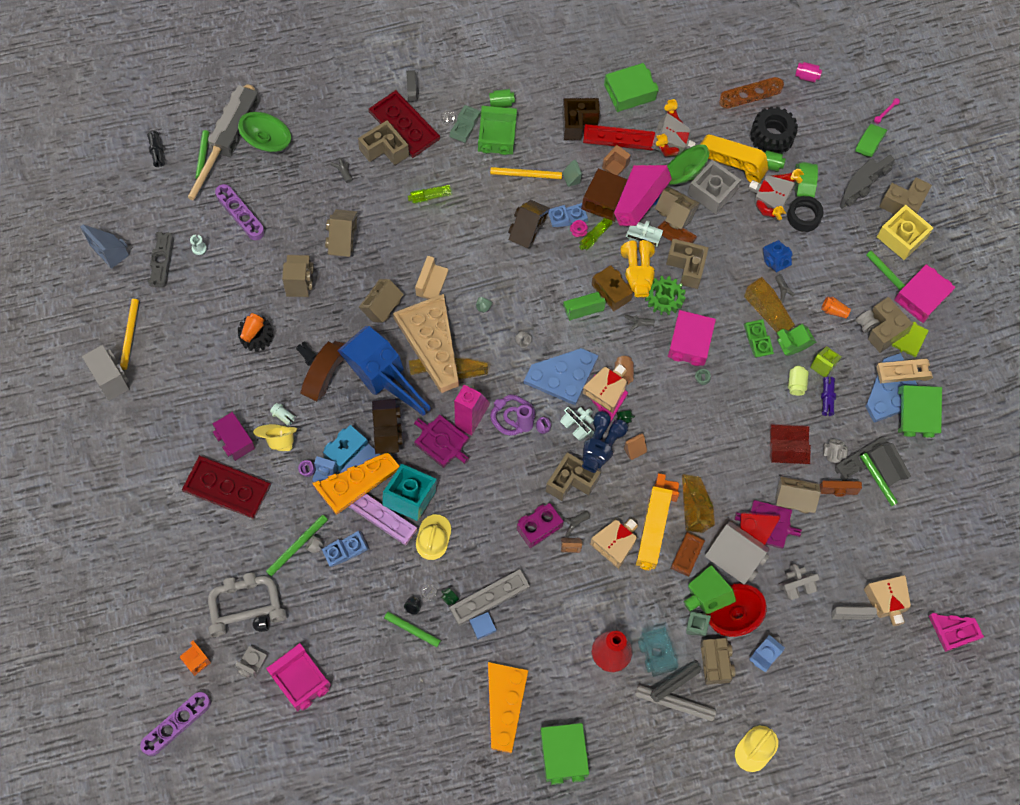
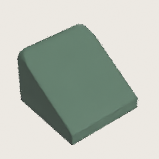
M573 160L563 171L568 187L578 185L581 182L582 173L576 160Z
M691 611L686 634L706 636L711 616Z

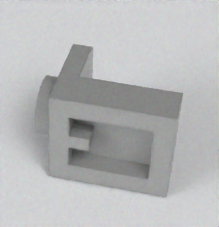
M249 646L241 661L235 664L239 670L238 674L245 678L251 676L256 679L268 656Z

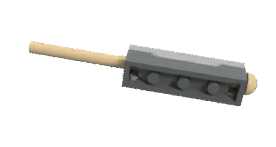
M248 84L244 87L238 85L236 90L232 92L228 105H225L222 117L217 120L214 132L208 137L212 153L188 195L190 200H195L218 155L221 154L231 158L242 137L238 130L240 118L246 113L255 112L260 103L258 91H255L252 85Z

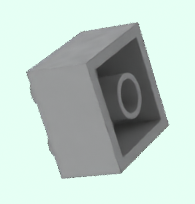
M712 159L690 183L688 195L714 214H717L738 191L741 179Z
M101 345L82 356L108 401L129 390L126 385L129 381L110 349L106 351L104 346Z

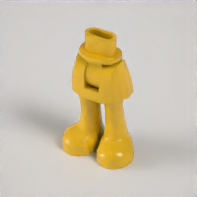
M634 240L628 241L620 248L622 257L628 259L629 267L625 272L627 281L635 297H648L655 276L654 268L650 266V258L655 253V246L646 240L639 242L641 266H638L637 242Z

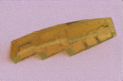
M454 358L458 380L488 374L487 363ZM420 359L409 360L411 375L427 372Z

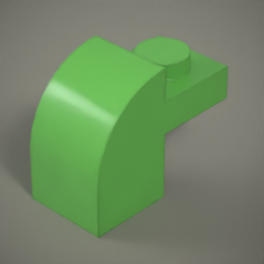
M807 162L796 164L795 170L801 169L804 175H800L803 181L801 183L796 182L795 184L796 196L815 198L818 180L817 164Z
M804 324L791 331L781 329L777 332L780 337L777 341L787 356L801 352L817 343L810 329Z

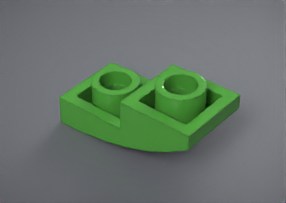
M870 124L855 151L864 156L872 157L885 137L887 129Z
M764 320L745 323L746 335L754 357L774 354L770 336H767Z

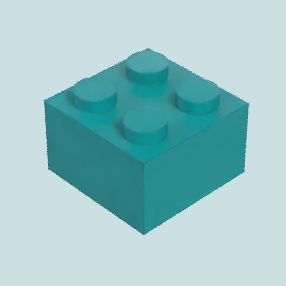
M401 464L383 491L382 506L418 521L436 493L437 479Z

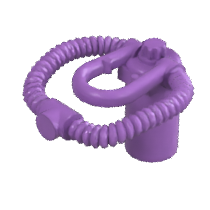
M510 394L494 402L490 419L502 434L514 436L519 433L528 432L533 428L535 409L528 401ZM509 400H514L522 405L518 408L510 407L503 414L505 422L516 428V430L510 431L504 429L498 423L496 414ZM512 411L517 413L516 423L508 419V413Z

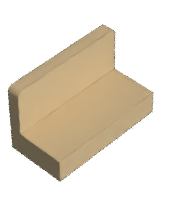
M427 256L415 287L416 296L431 299L440 295L448 269L435 265L434 257Z

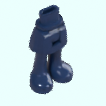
M602 411L595 414L593 418L594 434L591 439L585 441L583 448L582 467L592 473H596L597 469H600L613 456L612 446L614 442L623 437L628 431L626 422L615 420L608 431L605 441H601L611 422L610 416Z

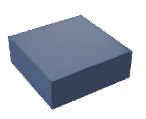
M488 612L469 620L477 640L496 632Z

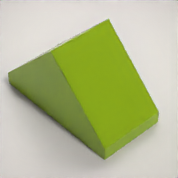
M826 346L818 353L810 368L821 376L827 377L842 356Z

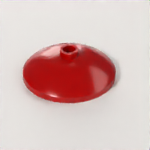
M729 585L733 589L736 602L706 614L711 616L709 625L714 631L724 636L738 637L754 631L763 622L767 612L765 598L757 588L751 585Z

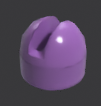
M546 417L539 418L536 422L537 431L542 434L548 433L551 430V421ZM542 421L545 422L547 428L544 427Z
M304 460L299 464L298 470L303 476L310 477L315 473V465L309 460Z

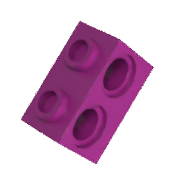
M550 503L546 506L544 504L540 505L534 510L535 513L530 516L525 515L518 520L517 531L529 548L534 547L563 527L564 521ZM549 516L552 518V521L545 522L542 520V517ZM532 526L536 531L529 533L526 531V528Z

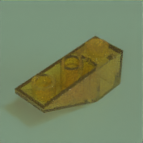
M682 475L686 531L704 533L715 525L712 502L701 477Z

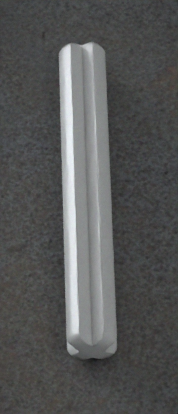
M639 685L635 696L654 702L650 696L653 689ZM667 695L659 702H654L709 721H713L716 715V710L672 695Z

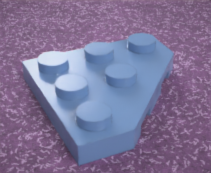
M580 348L532 364L524 379V384L576 406L583 387L586 385L598 360V355Z
M901 353L885 358L882 363L905 360ZM877 375L865 406L874 423L901 413V395H898V387L903 385L918 386L915 380L880 383L879 376Z

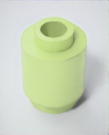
M795 366L789 371L788 389L792 395L801 396L807 390L809 372L802 366Z

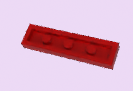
M585 124L583 143L653 150L652 144L655 132Z

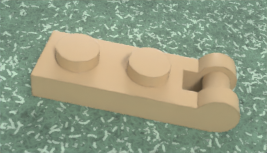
M928 359L878 363L876 366L880 383L913 380L927 381L933 378L932 372L929 371L930 363Z

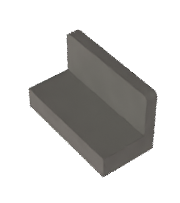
M893 443L881 444L867 453L888 487L901 479L911 477Z

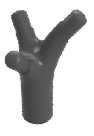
M338 158L339 164L332 162L331 166L336 167L342 173L345 182H351L352 178L348 171L349 162H346L344 165L342 158Z
M781 274L777 275L775 279L780 287V303L782 304L786 293L795 296V293L787 286Z
M625 315V318L634 322V325L629 329L631 332L640 326L654 327V319Z
M587 511L574 518L563 519L564 522L570 524L565 535L566 537H569L571 531L578 524L590 518Z

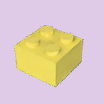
M905 205L882 226L877 238L905 260L929 237L933 227Z

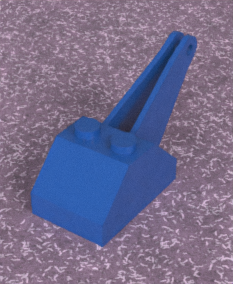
M365 326L337 350L372 394L377 395L385 388L422 416L426 414L425 410L428 412L431 410L428 403L419 396L401 374L404 368L398 353L385 338L370 326ZM395 379L411 395V397L406 392H404L400 387H398L394 382H392V380Z

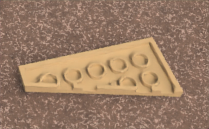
M444 294L394 312V320L439 391L443 393L458 387V376Z

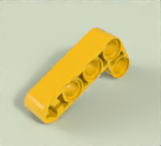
M710 134L706 135L700 143L708 147L710 151L709 160L713 159L716 162L745 170L746 179L750 183L752 180L760 183L768 171L767 156L762 150Z

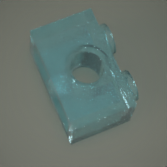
M663 627L641 634L638 645L641 653H645L647 659L645 660V666L648 673L651 672L652 677L675 671L678 668V663L666 628ZM652 649H659L662 652V656H654Z

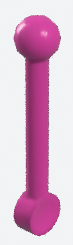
M895 98L893 103L880 116L874 118V122L879 124L881 119L895 105L900 103V100Z

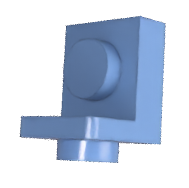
M317 456L314 462L316 471L312 480L313 482H320L327 479L328 476L336 474V462Z
M768 635L755 649L750 657V661L756 667L766 672L784 651L785 647Z

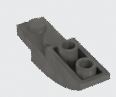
M890 154L878 163L872 158L855 173L841 199L839 206L841 209L847 205H853L859 197L863 198L871 191L872 183L880 175H886L892 170V165L895 161Z

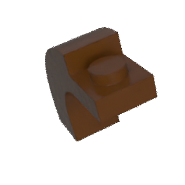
M328 341L322 347L307 372L300 394L316 402L326 394L329 381L335 369L344 360L337 351L344 343L337 341L331 343Z

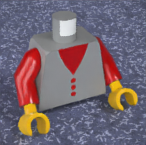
M671 99L667 101L668 104L664 107L668 113L658 122L652 148L661 151L664 156H677L684 149L686 150L696 144L688 139L690 129L678 117L676 111L678 107L677 101Z
M796 169L793 173L768 175L762 184L752 180L748 190L757 194L754 203L763 216L776 217L777 220H782L781 214H786L784 206L793 190L794 181L797 183L803 181L800 175H804L801 169Z

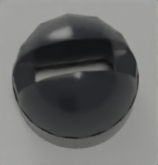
M411 596L406 600L404 609L410 614H417L421 609V600L418 597Z
M266 615L257 616L253 620L252 625L256 631H268Z

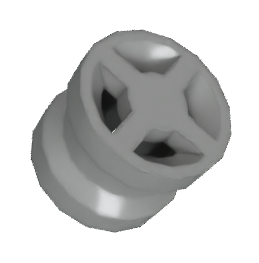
M872 310L861 314L856 319V322L862 326L864 333L872 331V329L880 324L879 320L873 317L874 313Z

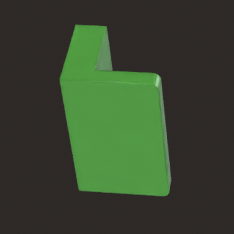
M599 292L564 301L563 306L570 321L604 311L606 300L600 297Z

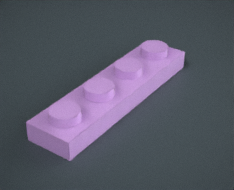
M367 494L349 506L350 509L405 546L417 531V527L387 507L382 506L381 503Z

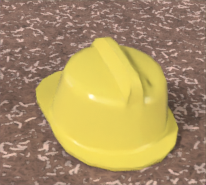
M269 424L255 428L253 433L258 437L265 438L268 446L273 450L290 451L294 441L293 433L297 431V428Z
M434 514L427 516L422 521L416 539V549L423 558L435 560L445 554L451 535L450 522L445 517Z
M755 726L749 730L735 749V759L740 768L748 772L761 770L778 749L776 734L766 726Z

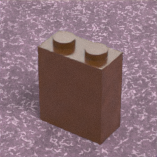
M598 168L583 197L581 209L615 222L616 216L614 212L628 179Z

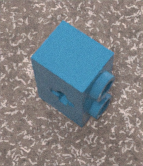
M349 425L338 433L337 438L333 442H329L325 446L323 451L324 458L336 462L337 470L340 472L368 445V441L355 428Z

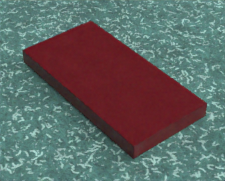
M397 90L368 108L369 113L380 124L388 120L408 144L409 155L412 158L440 140V135Z
M199 455L182 491L254 520L271 487V483Z

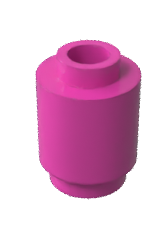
M807 62L798 63L795 76L801 80L815 83L816 80H820L822 70L819 69V65Z

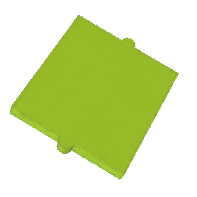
M912 322L913 325L910 332L891 346L899 349L900 352L916 357L929 330L917 325L916 322Z

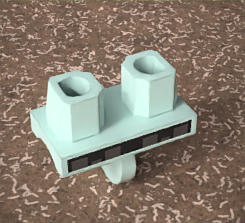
M646 220L645 224L639 222L636 226H630L626 237L629 238V241L634 240L637 243L646 240L657 247L663 230L649 226L650 221Z
M567 407L564 410L566 414L560 422L567 429L576 422L579 427L572 434L580 442L588 435L592 437L594 431L585 421L589 424L593 423L594 420L591 417L593 411L590 408L585 411L580 407L577 410L581 415L579 417L572 409Z

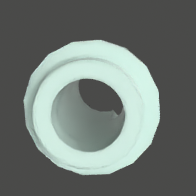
M193 235L190 238L193 253L196 255L204 254L206 252V245L203 243L202 237L198 235L197 239V236Z
M276 403L270 410L273 417L279 418L287 426H290L292 422L286 417L292 421L296 418L295 415L283 408V404Z

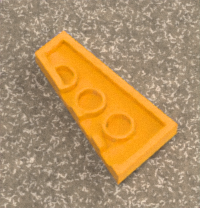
M384 453L365 461L364 464L350 467L347 471L337 475L333 474L325 480L316 481L312 484L337 515L396 473L400 466L389 453Z
M488 662L491 749L512 754L528 670Z

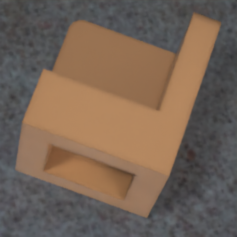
M616 145L603 159L602 169L619 176L629 165L631 154Z

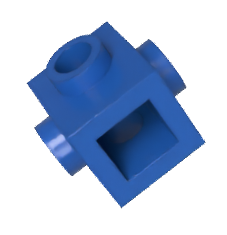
M779 240L763 247L764 262L775 272L792 265L791 249Z

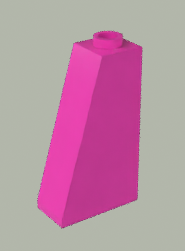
M667 165L633 166L614 212L620 226H636L672 179Z
M463 385L454 400L455 427L471 436L490 405V402L482 393Z

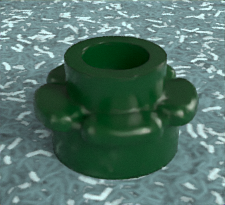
M632 410L621 411L617 413L616 420L631 423V419L635 418V416L632 415Z
M449 587L445 591H441L443 593L441 598L448 606L454 605L459 600Z

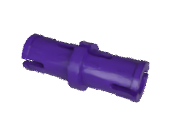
M829 377L823 378L821 399L823 400L822 415L827 416L828 409V416L835 414L834 400H836V393H834V377H831L830 381Z

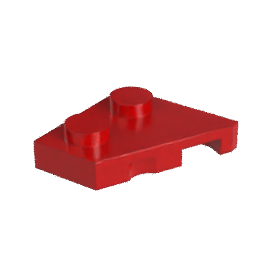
M742 512L740 528L765 545L781 515Z

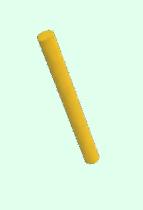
M491 167L490 174L562 179V172Z
M131 299L120 361L122 370H127L139 304L138 299Z

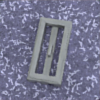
M836 607L831 614L832 619L872 620L877 615V609L875 607Z

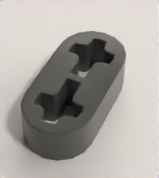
M415 70L406 71L408 101H417Z

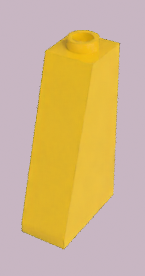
M652 487L636 565L640 566L643 570L655 569L657 566L673 490Z

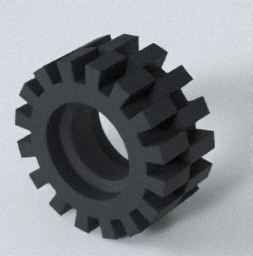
M263 316L261 317L264 319V326L261 328L263 334L259 338L252 339L250 343L240 338L244 323L240 322L238 336L245 349L248 347L249 351L255 349V352H259L258 348H261L263 351L265 350L264 346L269 347V342L272 343L273 341L272 327L268 319L266 320Z

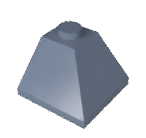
M84 224L80 226L88 244L111 269L129 256L126 250L128 246L122 239L118 240L113 234Z

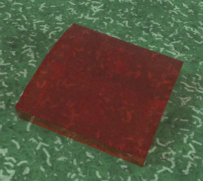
M770 425L771 463L810 464L809 426Z

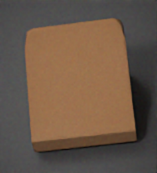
M639 434L625 443L624 450L631 460L647 452L643 434Z
M561 538V552H581V538Z

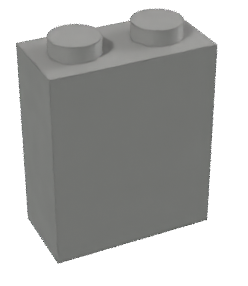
M729 521L705 557L745 585L748 580L752 582L758 574L755 570L758 565L763 566L769 558L767 552L770 549Z

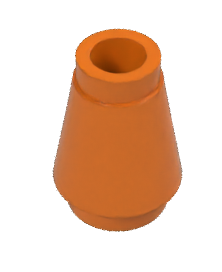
M827 296L821 310L825 311L826 314L846 319L850 314L851 308H848L836 298Z
M254 313L247 316L240 338L250 343L264 326V319Z

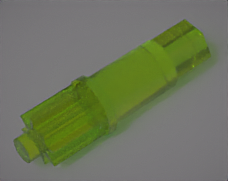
M449 185L412 191L407 198L408 201L412 200V203L423 202L451 195V189Z
M603 218L579 242L581 244L579 248L581 250L589 249L613 224L612 221Z

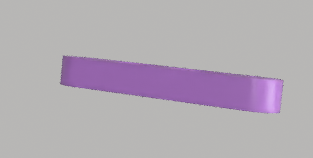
M225 184L219 185L215 190L218 201L250 239L260 240L264 236L262 224L231 187ZM221 192L227 193L229 199L227 200ZM232 203H238L239 207L237 209H231L230 205ZM244 215H248L250 217V219L246 222H242L240 220V218ZM251 225H253L255 230H259V232H253Z
M198 692L191 696L143 738L140 744L142 752L147 756H155L209 709L211 704L209 697L203 692ZM198 698H200L201 700L205 698V700L203 701L205 705L203 707L198 705L194 709L197 712L196 714H194L192 710L188 708L189 705H191L192 708H194L198 704L196 701ZM183 711H187L190 714L186 722L178 720L179 714ZM165 726H172L173 733L169 737L162 735V729ZM156 734H158V736L164 741L161 743L158 740L156 743H154V750H146L148 748L147 743L149 741L153 743L157 740V738L155 737Z

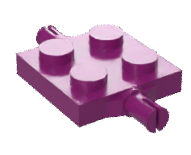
M440 414L429 424H426L420 418L414 422V425L422 430L414 445L444 468L455 457L463 462V464L469 460V457L461 452L463 446L469 441V437Z
M753 500L749 513L781 515L766 545L783 549L788 534L801 536L802 529L790 527L792 510ZM736 512L734 520L741 521V513Z

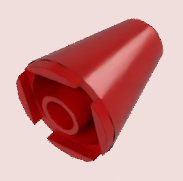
M605 632L595 639L592 645V657L596 665L602 668V670L613 673L618 672L630 663L632 646L622 632Z

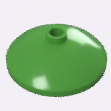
M249 112L244 114L239 120L238 130L248 144L266 152L282 151L288 147L291 141V134L287 126L274 116L262 112Z
M699 144L678 154L667 165L672 177L669 184L677 185L695 179L704 169L709 159L710 151L708 147Z

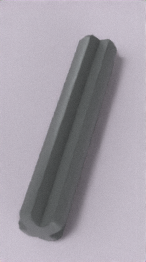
M693 662L654 689L650 694L654 702H659L699 674L701 667L697 662Z

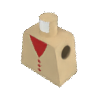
M620 364L613 371L604 367L583 387V394L611 413H614L626 389L627 381L622 377L627 370Z
M629 519L624 525L615 520L593 536L590 545L619 569L636 543L637 537L633 532L637 529L638 525L632 519Z
M905 575L869 583L864 588L872 606L877 609V616L879 618L890 616L893 626L905 623L902 613L906 612L911 606Z

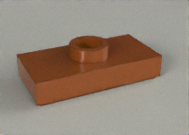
M666 221L657 227L663 230L662 236L670 241L677 239L694 243L697 238L696 235L684 228H672Z
M823 480L820 484L821 494H834L836 497L858 495L862 489V482Z
M687 532L670 569L689 577L705 540Z

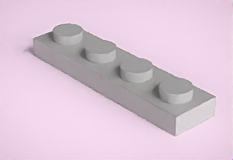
M519 569L450 606L449 609L458 626H461L470 619L530 588V585Z

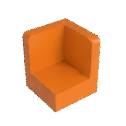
M658 473L655 487L673 490L671 501L677 502L679 483L665 480V474Z
M193 640L190 642L192 647L184 652L180 659L195 676L211 662Z

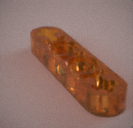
M773 77L724 91L720 96L719 104L721 107L729 109L778 95L782 92L784 82L778 77ZM761 88L764 90V93H757L755 89ZM744 92L748 97L742 98L739 93Z

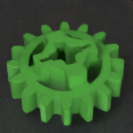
M660 276L659 281L654 278L649 296L645 297V301H649L648 307L653 306V312L659 310L660 315L663 312L670 315L671 310L676 313L678 308H682L685 301V290H681L682 283L677 285V279L671 281L670 276L667 279Z

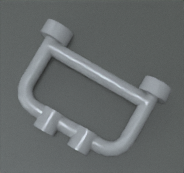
M255 573L243 575L244 580L238 582L233 577L224 579V585L214 588L208 596L212 625L208 627L210 637H219L226 634L225 624L269 614L270 621L273 623L286 620V611L280 607L275 582L266 576L256 577ZM260 584L268 586L272 605L219 617L216 602L219 594L234 593L243 588L251 589Z

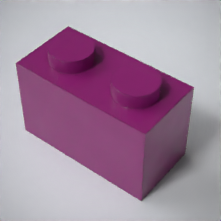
M233 412L212 423L215 429L212 433L218 442L222 440L224 443L222 448L228 457L232 456L236 461L255 449L252 440Z

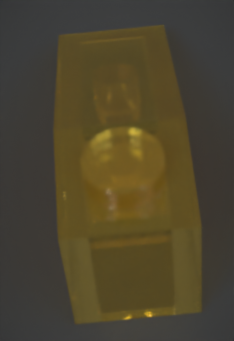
M763 277L748 286L744 297L776 333L781 329L789 331L795 326L776 292Z

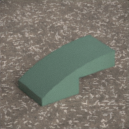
M464 105L458 115L457 122L450 131L449 137L466 143L478 121L481 111Z

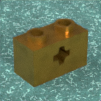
M611 265L593 276L592 286L599 292L602 298H605L606 303L613 312L631 301L633 295L632 288L628 283L624 282L620 272Z

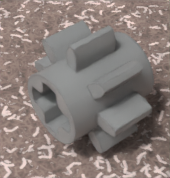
M832 439L829 444H824L823 452L824 456H827L828 461L839 463L842 458H847L848 449L847 446H844L843 441Z

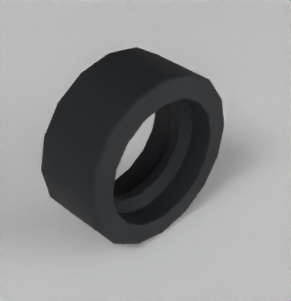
M801 196L792 201L787 213V219L794 229L801 232H810L819 226L824 215L823 207L817 199L810 196ZM796 208H810L816 215L815 219L812 221L799 219L795 214Z

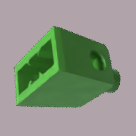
M711 565L689 583L688 588L691 597L683 601L689 611L699 606L705 614H710L736 602L733 589Z

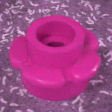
M576 220L570 226V231L575 237H583L587 234L588 227L582 220Z

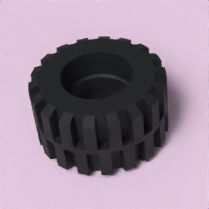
M769 107L768 110L766 108L762 109L755 117L750 132L753 146L758 147L759 150L764 152L771 151L780 154L787 152L792 147L798 131L796 118H792L793 114L791 112L787 113L786 109L781 110L780 107ZM768 128L776 129V130H778L781 134H773V133L769 132L767 129H768Z

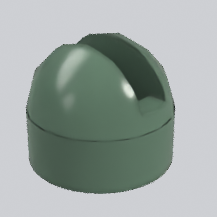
M479 297L476 302L477 310L483 313L487 312L492 305L491 301L483 297Z
M703 368L696 372L695 378L700 385H706L710 382L711 375L707 369ZM702 374H705L704 381H702Z

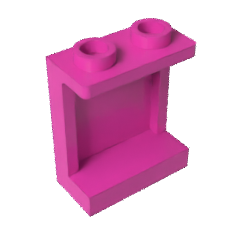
M926 264L898 293L894 301L920 322L924 323L931 313L951 295L955 286L938 274L934 268Z
M679 310L668 357L674 361H685L694 366H704L716 319Z
M300 643L266 668L297 712L300 709L302 711L311 706L312 700L317 696L319 698L328 693V688L331 687L330 682L324 677Z

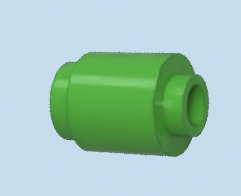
M510 89L495 90L493 93H489L491 107H512V103H515L514 92H510Z
M771 151L764 152L767 156L769 170L779 172L780 168H784L786 158H783V154Z

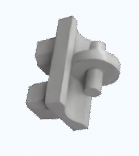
M794 564L790 566L791 572L786 573L787 579L792 577L794 579L778 584L779 589L784 590L787 598L793 600L800 597L797 588L803 585L805 594L817 592L816 581L819 580V576L812 573L801 576V574L806 573L805 567L799 569Z

